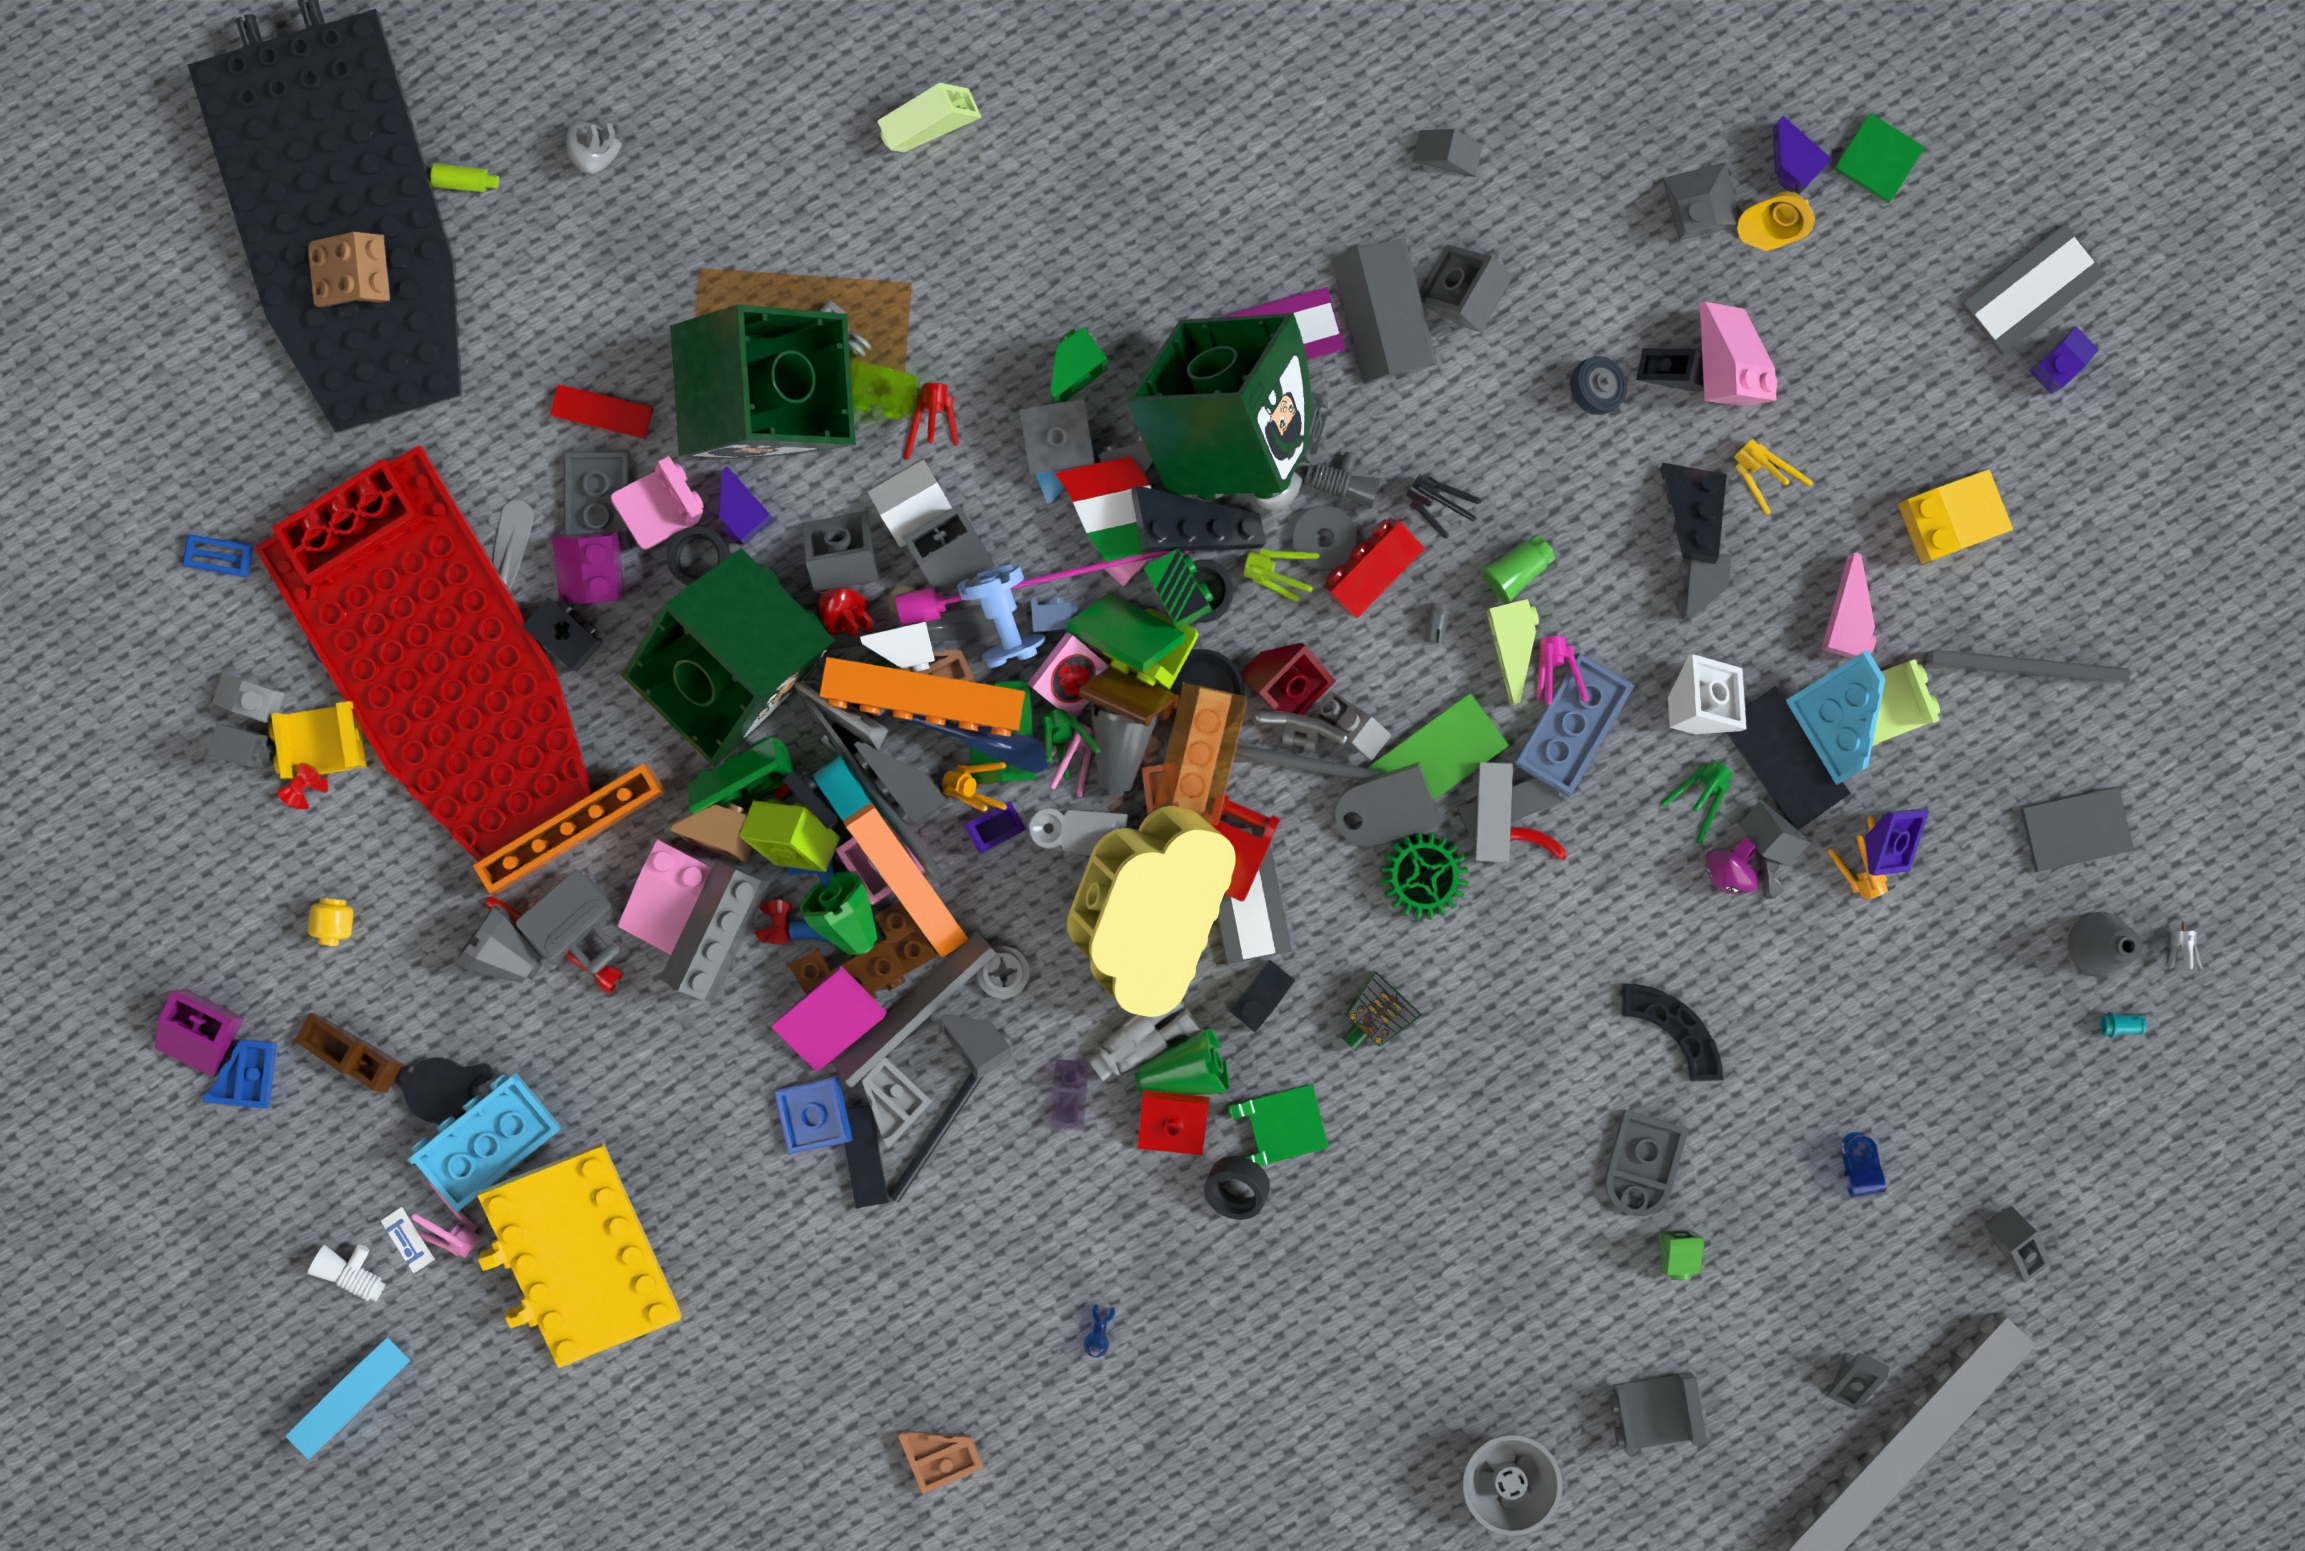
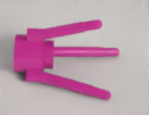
M1563 636L1541 638L1539 640L1540 650L1538 651L1537 701H1541L1543 698L1545 683V703L1548 706L1552 704L1553 667L1564 665V659H1567L1583 702H1588L1589 698L1574 657L1573 646H1566V638Z

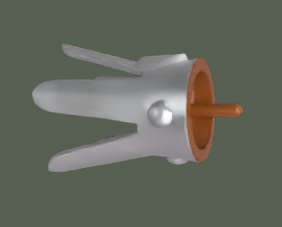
M2183 921L2182 931H2170L2171 951L2168 969L2173 968L2179 945H2181L2185 967L2193 969L2194 947L2199 967L2203 970L2196 947L2197 932L2185 931V922Z

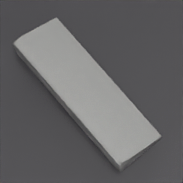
M817 681L796 682L795 688L801 698L809 697L821 714L836 722L875 750L881 747L888 732L886 727L850 703H847L846 709L828 706V699L820 697L822 685Z

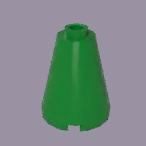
M1212 1029L1202 1030L1139 1066V1073L1135 1074V1082L1139 1092L1149 1090L1187 1095L1222 1094L1227 1092V1089L1230 1087L1229 1072L1226 1060L1222 1062L1217 1048L1222 1047L1215 1032Z

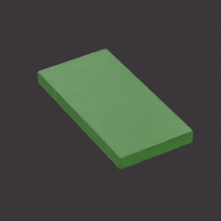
M1469 693L1367 769L1390 772L1419 762L1432 797L1435 800L1478 769L1479 762L1489 761L1509 745L1472 694Z

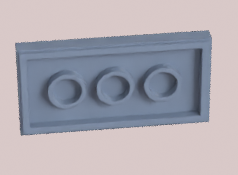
M1580 652L1575 656V660L1589 698L1588 702H1583L1569 666L1552 695V704L1546 705L1512 763L1568 798L1574 792L1635 687L1632 683Z

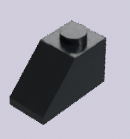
M1642 348L1636 380L1686 391H1704L1702 351L1698 349Z
M1269 960L1229 1009V1012L1256 1033L1295 982V979Z

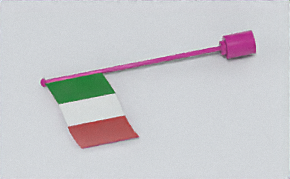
M1130 456L1053 473L1069 493L1087 535L1106 562L1022 580L1010 589L1159 557L1172 552H1142L1131 490L1136 485L1150 489L1151 487L1138 464ZM934 587L895 595L902 627L941 619V612L946 611L945 604L963 601L960 594L944 598L943 593H936Z

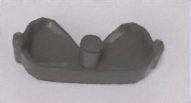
M1761 856L1763 873L1758 874L1757 878L1764 880L1765 898L1775 899L1776 896L1783 892L1782 883L1775 877V872L1781 863Z

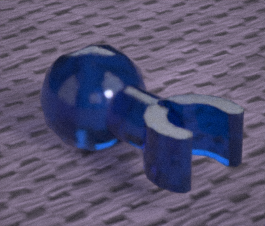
M1098 1304L1093 1306L1092 1315L1095 1319L1093 1331L1083 1341L1085 1352L1093 1358L1104 1356L1109 1349V1340L1105 1333L1108 1322L1115 1315L1114 1308L1110 1309L1109 1316L1104 1318L1101 1323L1100 1317L1097 1314ZM1094 1346L1099 1348V1354L1096 1356L1090 1353L1091 1348Z

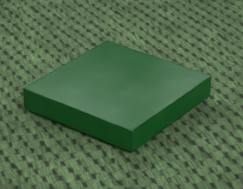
M1869 113L1834 170L1889 204L1925 147L1872 113Z

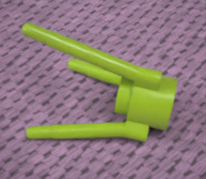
M1261 548L1259 554L1250 552L1245 565L1244 576L1253 579V583L1263 585L1295 602H1298L1300 599L1298 595L1270 580L1273 579L1308 592L1313 590V587L1308 584L1275 573L1276 562L1270 559H1318V553L1271 551Z

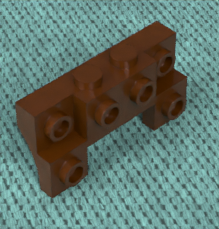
M901 901L875 915L887 939L875 945L869 952L858 955L840 965L874 999H877L876 991L885 986L888 991L906 982L903 977L905 974L938 956L928 938ZM819 948L789 964L803 992L807 994L839 968L831 970Z

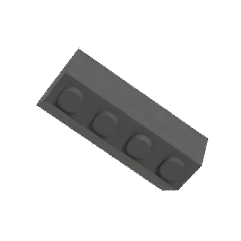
M716 859L660 979L679 992L703 1001H714L771 882Z

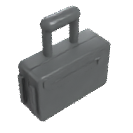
M579 870L572 871L562 881L556 880L553 883V889L537 903H529L528 911L516 921V926L522 932L521 934L550 964H556L570 951L590 974H596L617 956L620 951L619 946L599 927L613 913L609 897L587 874L583 875ZM593 932L607 947L590 961L576 945Z

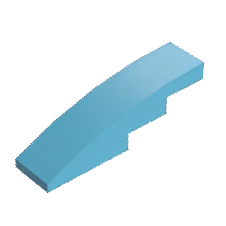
M387 1337L285 1437L307 1460H310L410 1360Z

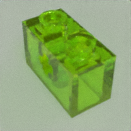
M854 359L851 367L853 409L870 413L871 408L883 411L882 416L901 421L902 416L911 418L921 381L918 376ZM884 385L889 393L888 395L882 394L879 399L875 394V390H881Z

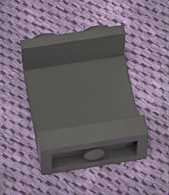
M1691 1372L1613 1385L1614 1394L1609 1395V1402L1612 1414H1618L1620 1427L1614 1428L1618 1448L1623 1447L1628 1456L1635 1455L1634 1449L1689 1440L1694 1446L1708 1444L1697 1378Z

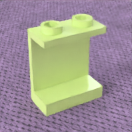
M1916 659L1881 671L1886 679L1872 746L1923 725L1940 721L1937 715L1940 713L1939 704L1936 698L1929 694L1925 684L1928 682L1926 671L1921 664H1917Z

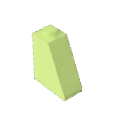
M938 83L879 119L878 124L882 130L880 135L884 144L892 151L906 152L982 117L968 88Z

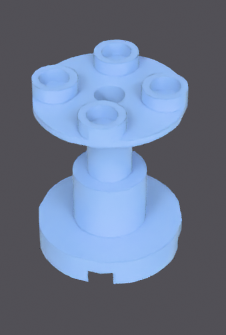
M1007 564L985 570L977 574L979 578L975 582L970 584L969 578L957 585L962 600L979 599L986 619L993 618L1001 644L987 650L982 655L983 661H986L988 668L998 667L1006 663L1008 658L1018 656L1019 660H1023L1037 654L1036 648L1044 644V635L1030 634L1020 637L1012 615V611L1017 606L1010 588L1024 579L1019 564H1016L1014 568L1012 564Z

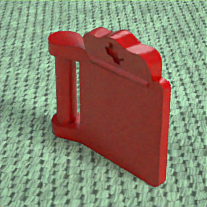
M1220 793L1211 814L1214 824L1210 825L1229 840L1235 851V866L1231 875V883L1224 895L1243 902L1247 898L1281 818L1274 815L1267 817L1230 801V796ZM1223 812L1264 829L1262 839L1220 821Z

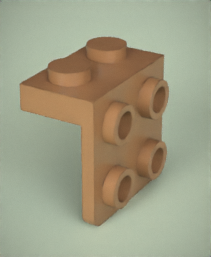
M350 232L309 243L314 304L317 307H327L356 300L380 303L390 301L384 235Z

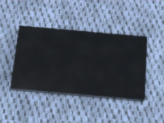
M1775 686L1745 706V730L1726 732L1789 823L1797 830H1800L1851 794L1843 782L1836 785L1789 705Z

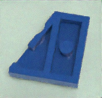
M240 1040L232 1052L231 1059L228 1063L224 1064L219 1072L217 1081L211 1090L204 1095L203 1102L263 1109L270 1108L277 1042Z

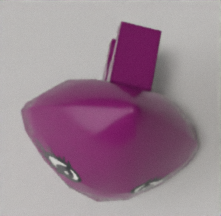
M1745 837L1733 852L1724 848L1713 849L1707 852L1706 869L1710 882L1716 890L1727 894L1751 893L1758 889L1756 872L1747 864L1756 853L1755 845Z

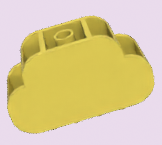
M1176 806L1162 807L1149 814L1138 830L1120 828L1103 836L1092 851L1067 918L1069 937L1090 959V968L1093 976L1119 1005L1130 1013L1149 1017L1160 1016L1171 1011L1180 1003L1190 981L1195 976L1200 954L1207 945L1209 931L1213 921L1218 917L1220 903L1231 883V875L1235 866V851L1232 844L1204 818L1192 810Z

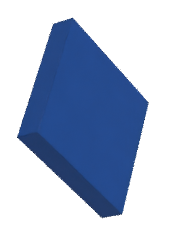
M838 1076L774 1091L788 1155L853 1140Z

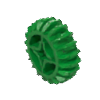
M1421 832L1414 834L1415 843H1412L1408 836L1402 837L1406 847L1402 849L1399 844L1393 843L1391 847L1397 855L1395 857L1388 853L1384 855L1387 861L1392 862L1391 867L1380 866L1381 872H1389V878L1380 879V884H1390L1392 888L1383 893L1384 897H1390L1395 894L1397 898L1392 901L1391 906L1396 908L1401 902L1405 904L1401 911V914L1407 916L1411 908L1415 909L1413 916L1416 920L1420 919L1422 910H1425L1427 919L1432 920L1434 917L1433 909L1435 908L1440 916H1445L1446 911L1443 904L1446 903L1451 909H1455L1457 905L1451 897L1453 895L1457 898L1464 897L1463 892L1456 890L1457 885H1468L1467 880L1459 879V873H1467L1468 867L1458 868L1456 864L1465 859L1464 855H1457L1453 858L1451 854L1457 849V845L1452 844L1445 849L1443 847L1447 840L1445 836H1441L1437 844L1433 843L1435 837L1433 832H1428L1426 842H1423ZM1427 848L1434 850L1445 860L1435 865H1428L1419 855L1417 849ZM1408 854L1412 864V873L1408 878L1398 883L1399 865ZM1425 866V870L1439 868V870L1433 872L1428 877L1429 886L1423 885L1424 881L1409 884L1410 881L1416 879V876L1420 874V867ZM1450 869L1448 889L1440 897L1436 886V879L1441 873ZM1416 886L1421 887L1426 895L1429 896L1431 903L1422 904L1414 902L1403 891Z

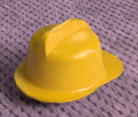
M1785 191L1779 192L1770 199L1746 209L1739 218L1737 230L1739 238L1743 243L1768 251L1808 236L1814 227L1815 217L1807 198H1803L1794 192Z

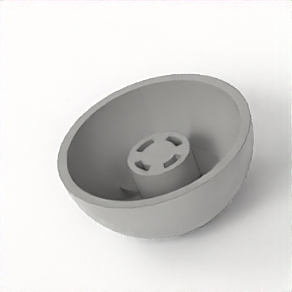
M1514 1434L1501 1435L1484 1442L1470 1457L1463 1475V1493L1470 1512L1484 1527L1498 1534L1510 1536L1524 1535L1542 1527L1555 1513L1562 1495V1476L1556 1460L1543 1445L1526 1436ZM1512 1470V1473L1503 1475L1505 1472Z

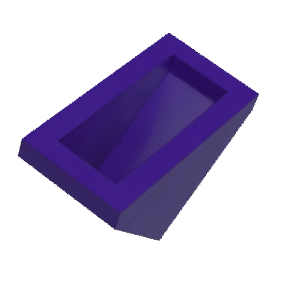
M1011 801L1006 803L1007 808L1005 810L996 808L963 825L979 854L983 855L1026 830Z

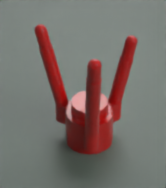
M942 383L922 384V394L917 395V406L906 444L905 460L910 458L923 408L925 412L929 413L927 442L930 444L934 442L936 414L943 413L944 408H946L952 443L954 446L959 445L953 411V396L947 395V385Z

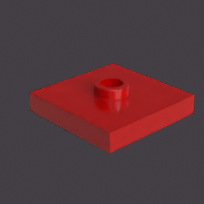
M1143 1090L1137 1149L1203 1155L1209 1097Z

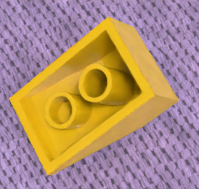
M1990 469L1935 488L1898 504L1921 565L2013 530Z

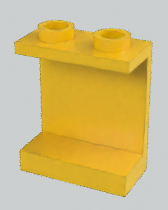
M353 702L336 703L334 707L291 714H271L272 722L269 723V734L271 740L275 742L277 751L273 761L275 770L280 774L281 779H293L298 774V765L301 762L313 766L320 775L367 767L361 727L352 713Z

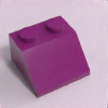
M618 531L552 536L559 599L562 598L565 602L587 604L619 601L625 596Z

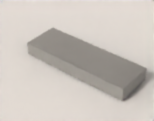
M1479 762L1475 861L1509 862L1513 764Z

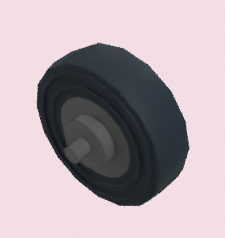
M1593 356L1580 362L1573 370L1570 378V389L1575 402L1581 409L1593 415H1604L1616 410L1625 400L1627 380L1616 362L1607 357Z

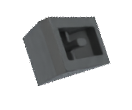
M1456 129L1420 130L1412 162L1475 177L1483 145Z
M1761 799L1738 824L1755 845L1761 856L1790 866L1811 844L1810 839Z

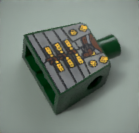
M1374 970L1345 1012V1015L1354 1025L1342 1039L1354 1051H1357L1368 1038L1381 1047L1417 1020L1422 1014Z

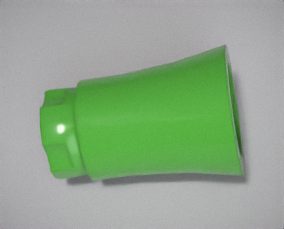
M1535 534L1528 541H1523L1498 560L1482 567L1480 573L1497 598L1504 604H1510L1523 588L1547 569V565L1555 557L1548 543Z

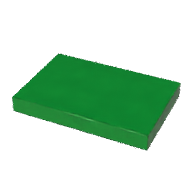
M1111 593L1106 594L1067 622L1068 633L1141 672H1145L1185 642L1184 631Z

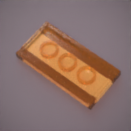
M1183 682L1153 811L1166 806L1181 807L1198 813L1209 824L1218 826L1248 697Z

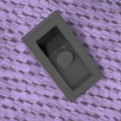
M1846 1352L1827 1397L1857 1411L1886 1380L1889 1366L1862 1353L1854 1356Z

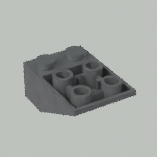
M860 742L854 744L858 749V752L854 754L865 770L868 769L869 772L873 770L879 778L874 782L885 796L889 798L893 796L898 805L894 808L906 823L910 824L913 822L916 825H921L950 803V800L943 794V791L930 775Z

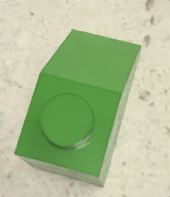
M1693 1230L1659 1232L1662 1272L1667 1276L1671 1275V1280L1691 1279V1274H1699L1701 1271L1704 1238Z

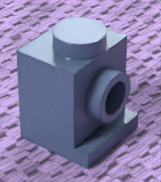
M1064 598L1045 599V605H1039L1037 599H1031L1034 634L1067 632V622L1078 615V604L1064 603Z

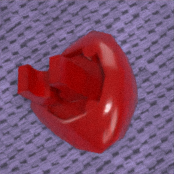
M848 587L828 589L820 595L817 601V615L830 635H837L847 630L851 636L857 634L859 625L867 632L871 630L873 620L866 613L869 604L868 600L862 594Z

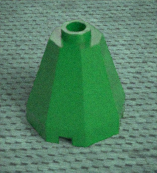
M857 871L838 872L829 877L830 884L823 886L820 882L814 885L799 904L803 912L802 915L808 925L849 955H862L869 952L877 939V933L868 892Z

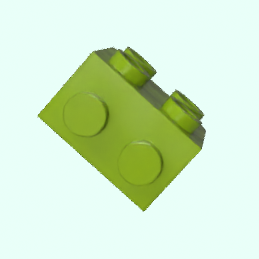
M1151 608L1144 610L1176 627L1171 617ZM1189 625L1180 628V630L1185 632V642L1145 672L1133 668L1104 651L1102 653L1112 660L1110 666L1124 674H1128L1131 671L1137 674L1136 678L1149 686L1153 687L1157 683L1170 689L1193 648L1199 633Z

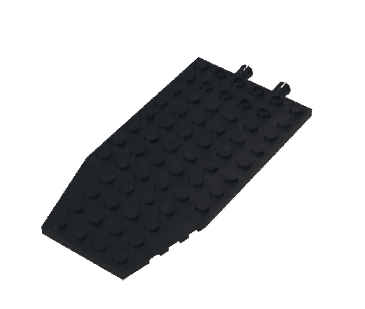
M298 0L297 3L306 26L304 30L263 42L256 22V16L253 14L244 15L245 20H242L240 16L235 19V23L243 43L241 49L187 64L265 317L336 433H340L462 396L461 355L459 354L458 342L460 334L456 306L458 304V297L455 287L456 262L379 12L373 9L325 23L319 0H307L308 2ZM350 232L384 235L390 301L380 303L356 300L327 307H317L313 300L308 251L309 243Z

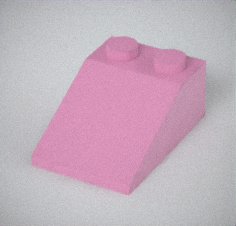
M1710 302L1700 303L1704 401L1737 406H1749L1776 401L1777 378L1775 376V367L1746 310Z
M657 839L640 872L618 927L671 955L713 865L665 840Z

